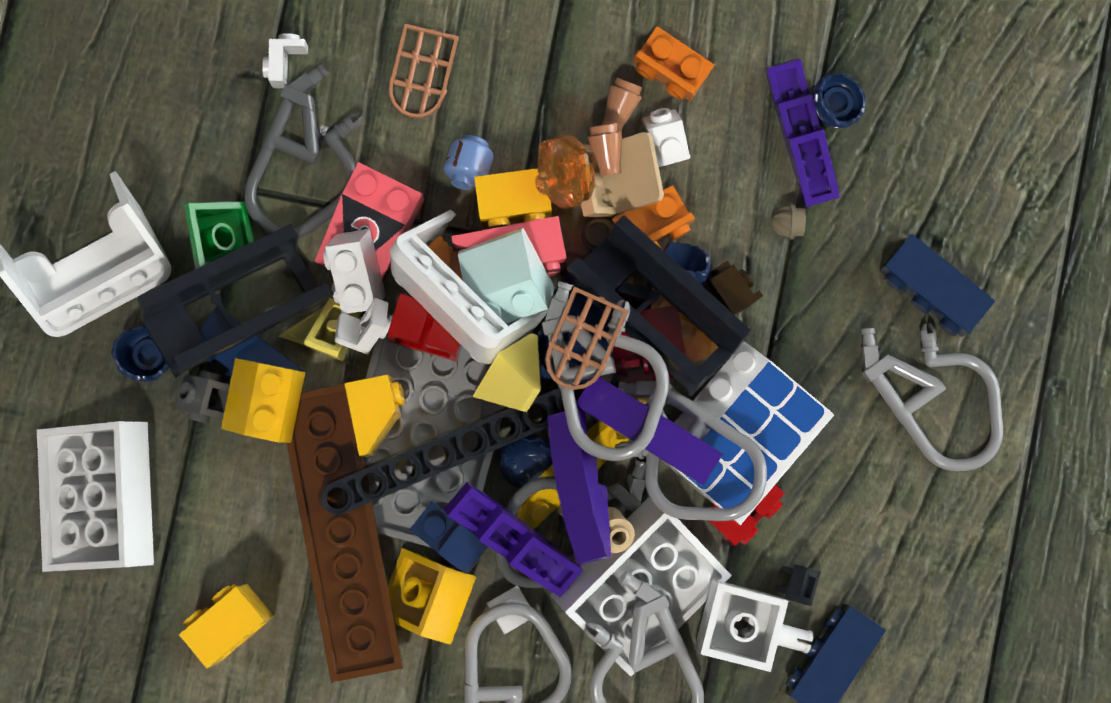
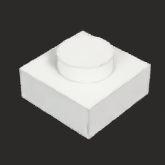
M517 585L487 602L489 608L510 602L530 606ZM507 615L496 619L504 634L529 621L518 615Z

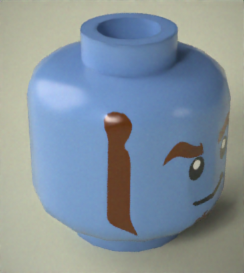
M463 135L462 138L456 139L451 143L443 170L445 175L452 180L451 184L463 190H470L472 186H475L474 177L489 175L494 155L484 139L473 135Z

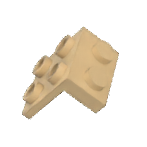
M641 132L622 139L621 173L600 176L599 168L590 145L580 144L570 148L573 159L572 168L576 175L579 190V203L584 217L609 218L659 202L663 199L664 192L653 137L650 133Z

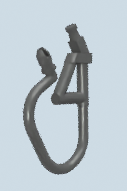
M322 63L317 66V69L304 73L288 86L284 85L280 94L282 101L245 185L244 199L247 211L256 225L267 234L283 228L267 219L258 205L256 195L258 184L275 148L313 165L317 162L320 154L314 98L306 93L316 87V84L324 76L326 78L330 75ZM295 105L301 107L305 146L281 136ZM351 113L342 119L340 123H335L334 128L325 135V141L344 167L345 185L337 199L306 222L293 227L298 235L297 238L308 235L333 217L340 197L356 167L354 159L340 141V138H346L348 133L361 125L362 116L354 123L352 122L353 119L360 116L359 113Z
M639 457L635 459V467L632 473L628 474L625 487L619 482L607 486L608 501L617 498L619 501L613 507L621 511L623 515L629 510L633 513L641 505L640 500L646 484V459H639ZM540 477L527 482L513 494L506 509L517 517L521 505L530 495L545 489L557 490L555 477ZM560 505V506L558 507L557 512L563 517V513H562V509H561V505ZM495 551L496 565L506 580L520 587L543 588L542 585L533 579L515 571L509 565L506 558ZM572 551L568 557L577 563L574 551Z

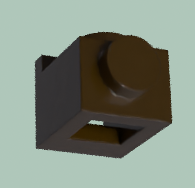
M729 261L724 262L711 271L713 278L709 280L707 285L717 300L735 316L763 297L760 290L754 294L750 290L754 285L745 270L740 269L738 271L734 264L731 266Z

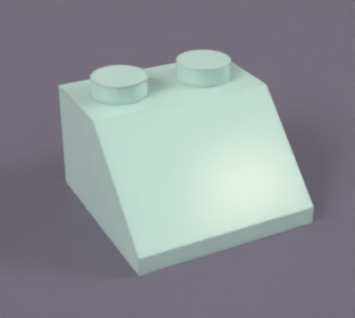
M524 228L458 252L463 282L505 323L549 308L555 287Z

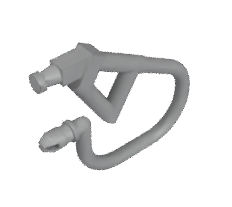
M560 281L554 299L552 298L545 322H542L544 335L549 337V342L552 340L567 305L569 290L571 291L573 286ZM620 300L616 305L621 307L624 301ZM627 301L624 308L629 310L614 346L637 353L646 358L656 375L655 392L640 435L629 445L620 448L605 447L593 442L587 437L581 427L573 389L564 388L559 385L568 428L574 441L588 454L609 461L629 459L639 454L648 446L655 434L669 389L668 370L660 354L645 342L621 335L622 331L625 332L624 326L630 313V306ZM615 308L612 313L611 322L607 325L610 327L608 333L614 335L623 312ZM565 320L555 344L565 347L562 333L569 331L573 334L576 325ZM583 328V331L579 332L576 340L587 351L593 336L588 330ZM598 342L591 357L601 364L606 351ZM553 350L552 357L555 371H557L564 354ZM609 356L606 363V369L603 370L600 376L616 372L615 363L611 356ZM567 360L560 380L565 384L573 385L580 366L570 368ZM589 366L588 369H585L581 380L593 378L598 369Z
M927 323L923 324L920 334L923 346L921 352H924L925 364L928 367L961 365L972 368L983 378L988 392L991 425L988 444L979 454L971 458H947L934 449L912 416L913 412L946 390L944 384L940 379L890 355H886L879 360L878 345H876L874 337L875 328L861 329V335H863V347H861L863 372L861 373L868 382L874 384L923 455L937 467L954 472L974 470L988 463L997 453L1003 438L1000 388L991 368L979 358L969 354H936V351H939V347L936 344V329L932 323H929L930 334H927ZM889 370L924 388L903 402L883 373Z
M656 381L619 383V389L628 395L637 396L638 398H649L646 406L650 408L656 388ZM669 384L664 406L666 403H669L693 418L694 421L687 431L697 438L701 437L707 427L744 449L753 462L754 481L748 496L741 503L733 507L678 506L667 500L659 488V458L644 449L634 457L644 459L646 456L645 483L649 497L659 510L678 519L729 521L746 515L759 503L766 487L767 466L761 449L748 436L680 394ZM662 409L661 415L667 418L664 410ZM622 441L616 444L615 448L629 445L632 441Z
M623 572L619 578V583L623 586L626 585L636 596L641 598L634 605L628 660L634 673L674 654L691 689V703H704L702 683L668 607L670 604L662 590L658 591L642 579L633 577L630 572ZM655 614L667 641L644 652L647 619ZM588 623L587 626L594 630L590 632L585 627L584 631L587 637L601 644L603 649H608L592 673L590 696L592 703H607L602 692L603 680L608 670L623 651L624 645L615 638V634L612 632H607L606 629L596 623Z
M514 602L499 604L481 614L471 625L465 640L464 703H479L480 701L521 703L522 686L479 687L477 646L479 637L487 625L507 615L522 616L530 620L538 629L559 667V681L555 690L549 697L539 703H560L569 690L572 668L566 651L545 617L533 607Z

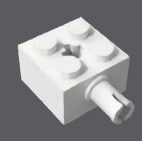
M712 579L694 649L702 655L771 672L777 646L802 651L807 654L811 645L797 639L812 642L813 631L783 624L788 600L780 596ZM743 617V620L748 622L747 628H740L738 633V630L734 628V624L736 621H741Z

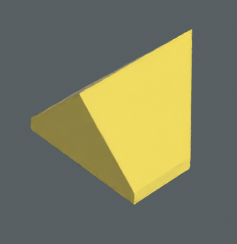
M329 298L326 305L278 336L341 361L344 360L348 347L335 342L337 320L342 312L340 304L336 303L332 298ZM362 312L348 313L347 315L360 319Z
M529 334L498 352L473 397L527 412L541 390L538 336Z

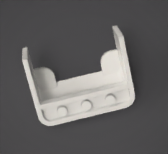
M116 171L109 174L120 201L109 210L107 215L108 223L113 230L112 233L54 264H51L47 257L39 252H27L12 259L0 244V277L42 330L50 336L60 337L73 332L160 285L171 274V265L141 207Z
M449 210L398 236L390 249L391 272L395 281L412 295L470 353L474 360L480 363L492 364L498 352L531 334L547 314L548 309L521 318L508 326L428 247L437 237L443 234L456 215L452 210Z

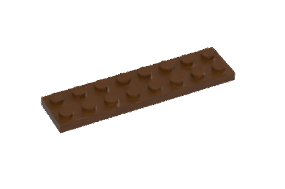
M345 384L302 392L292 441L287 443V449L331 683L403 669L404 665L373 502L347 513L335 515L324 510L318 500L319 490L322 485L366 466L364 457L359 456ZM366 474L361 479V488L365 493H371L368 475ZM335 487L329 490L326 497L328 505L336 508L344 503L345 492L342 488Z

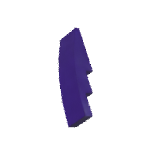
M797 58L765 67L782 135L805 206L808 207L839 198L840 194L824 129L820 128L813 96L808 91L801 59Z
M600 377L595 383L585 388L576 401L577 407L632 442L640 435L649 411L648 406ZM662 415L651 442L645 448L648 452L701 485L705 484L723 455Z
M577 408L581 427L587 435L585 411ZM565 411L547 416L557 492L577 564L583 565L611 558L607 486L598 484L597 457L585 452L574 441L568 428Z
M468 482L463 485L444 508L448 517L473 532L480 542L505 557L509 565L559 597L566 592L583 572L581 566L555 545Z

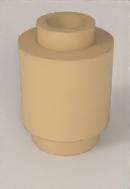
M608 507L611 553H619L629 548L634 540L635 532L632 524L621 511L614 507Z

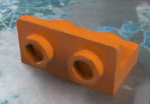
M658 26L641 50L637 51L633 60V64L637 66L636 71L650 81L656 78L666 85L665 90L671 96L678 100L685 98L690 102L715 66V64Z
M672 185L663 190L664 196L661 201L621 213L612 218L611 221L614 225L625 215L660 247L658 242L671 236L674 241L690 232L689 225L694 222L695 218L692 212H688Z

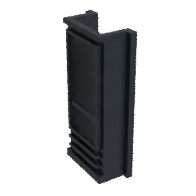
M625 215L614 224L608 237L583 261L577 258L567 268L568 272L564 280L568 284H573L575 287L597 297H604L606 301L613 304L623 300L622 308L625 307L626 301L614 290L633 272L638 273L656 290L651 291L648 298L636 310L629 305L630 313L624 326L625 333L631 338L645 342L653 347L664 360L668 372L688 390L687 393L690 396L728 360L751 333V330ZM660 294L718 346L699 368L640 315L647 306L659 299ZM593 299V303L604 312L606 305ZM612 308L609 313L608 317L610 319H612V313L614 308Z
M291 224L137 297V301L140 304V320L175 378L182 375L184 371L320 304H326L327 299L334 296L327 282L320 286L316 284L295 250L298 235ZM283 259L304 293L236 326L223 306L221 296L216 294L215 291ZM210 294L211 303L217 306L230 330L205 341L184 306Z

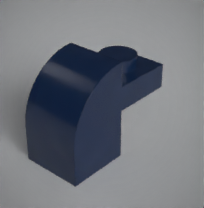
M433 501L429 503L409 529L437 551L444 559L466 574L471 571L488 549V546L480 542L473 532L448 517L444 509Z

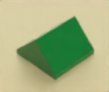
M245 201L187 203L184 205L196 269L254 242Z

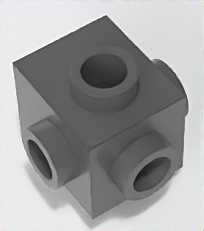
M200 370L198 377L184 374L182 384L178 389V401L175 409L189 412L188 419L207 424H209L210 417L223 420L230 385L219 382L221 375Z

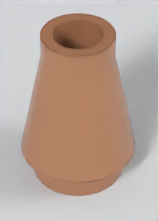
M616 78L614 85L609 87L602 125L617 123L618 131H622L623 126L642 99L639 96L642 88L628 81Z
M617 123L589 127L590 136L587 138L597 162L600 176L621 173L622 131H618Z

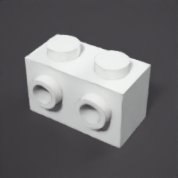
M370 229L336 234L325 246L323 253L325 266L328 270H331L334 280L332 284L334 301L340 304L341 312L345 314L367 311L375 298L383 300L386 296Z

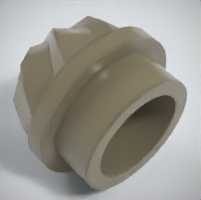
M795 204L779 208L772 218V225L776 233L790 240H793L795 236H804L806 225L805 209L796 208Z

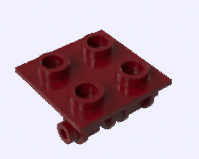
M674 306L643 310L640 315L686 356L679 311ZM621 332V335L630 337L625 332ZM616 346L613 347L614 363L619 383L656 380L654 369L646 358L637 353ZM668 372L669 378H674V377Z

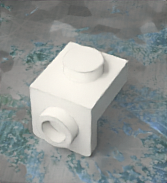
M280 34L278 39H269V57H263V76L268 78L273 88H284V85H287L288 54H308V45L304 39H300L299 35Z
M668 108L657 109L651 112L650 116L642 118L646 131L653 137L658 167L690 159L683 122L676 110Z
M375 298L361 320L341 313L337 320L335 342L368 354L378 338L384 339L391 323V320L387 318L389 303Z

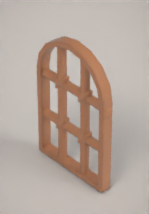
M404 24L392 76L389 79L391 101L401 114L409 118L422 119L432 115L440 108L447 94V85L459 36L438 32L434 29ZM407 30L419 32L415 50H412V53L402 51ZM424 33L437 36L434 52L430 57L419 55ZM443 38L454 40L449 62L438 59ZM401 56L412 59L408 78H405V81L395 79ZM419 61L431 63L427 81L423 83V86L412 83L417 63L419 64ZM438 65L447 67L442 90L431 88L435 67L438 68ZM394 85L405 87L401 106L395 102L393 96ZM412 89L424 92L418 114L405 111L409 93L412 92ZM431 93L440 95L437 104L431 110L425 112L428 96H431Z
M574 287L547 350L545 360L547 371L552 379L560 386L573 390L587 388L595 383L603 370L606 369V363L629 310L606 301L604 297H597ZM578 292L587 296L588 299L580 317L577 316L576 319L569 316L568 313ZM593 299L606 305L600 322L595 327L584 322ZM612 308L623 312L614 335L603 331ZM566 320L575 324L576 327L568 345L561 347L555 343ZM584 328L593 332L594 336L586 354L583 353L582 356L573 352L572 349L579 332L583 331ZM604 337L611 340L600 364L590 358L598 339L601 340ZM553 350L564 354L556 373L552 370L551 365ZM571 358L582 362L573 385L565 384L560 380L567 360L570 361ZM589 366L598 369L593 379L583 385H579L586 368L588 369Z

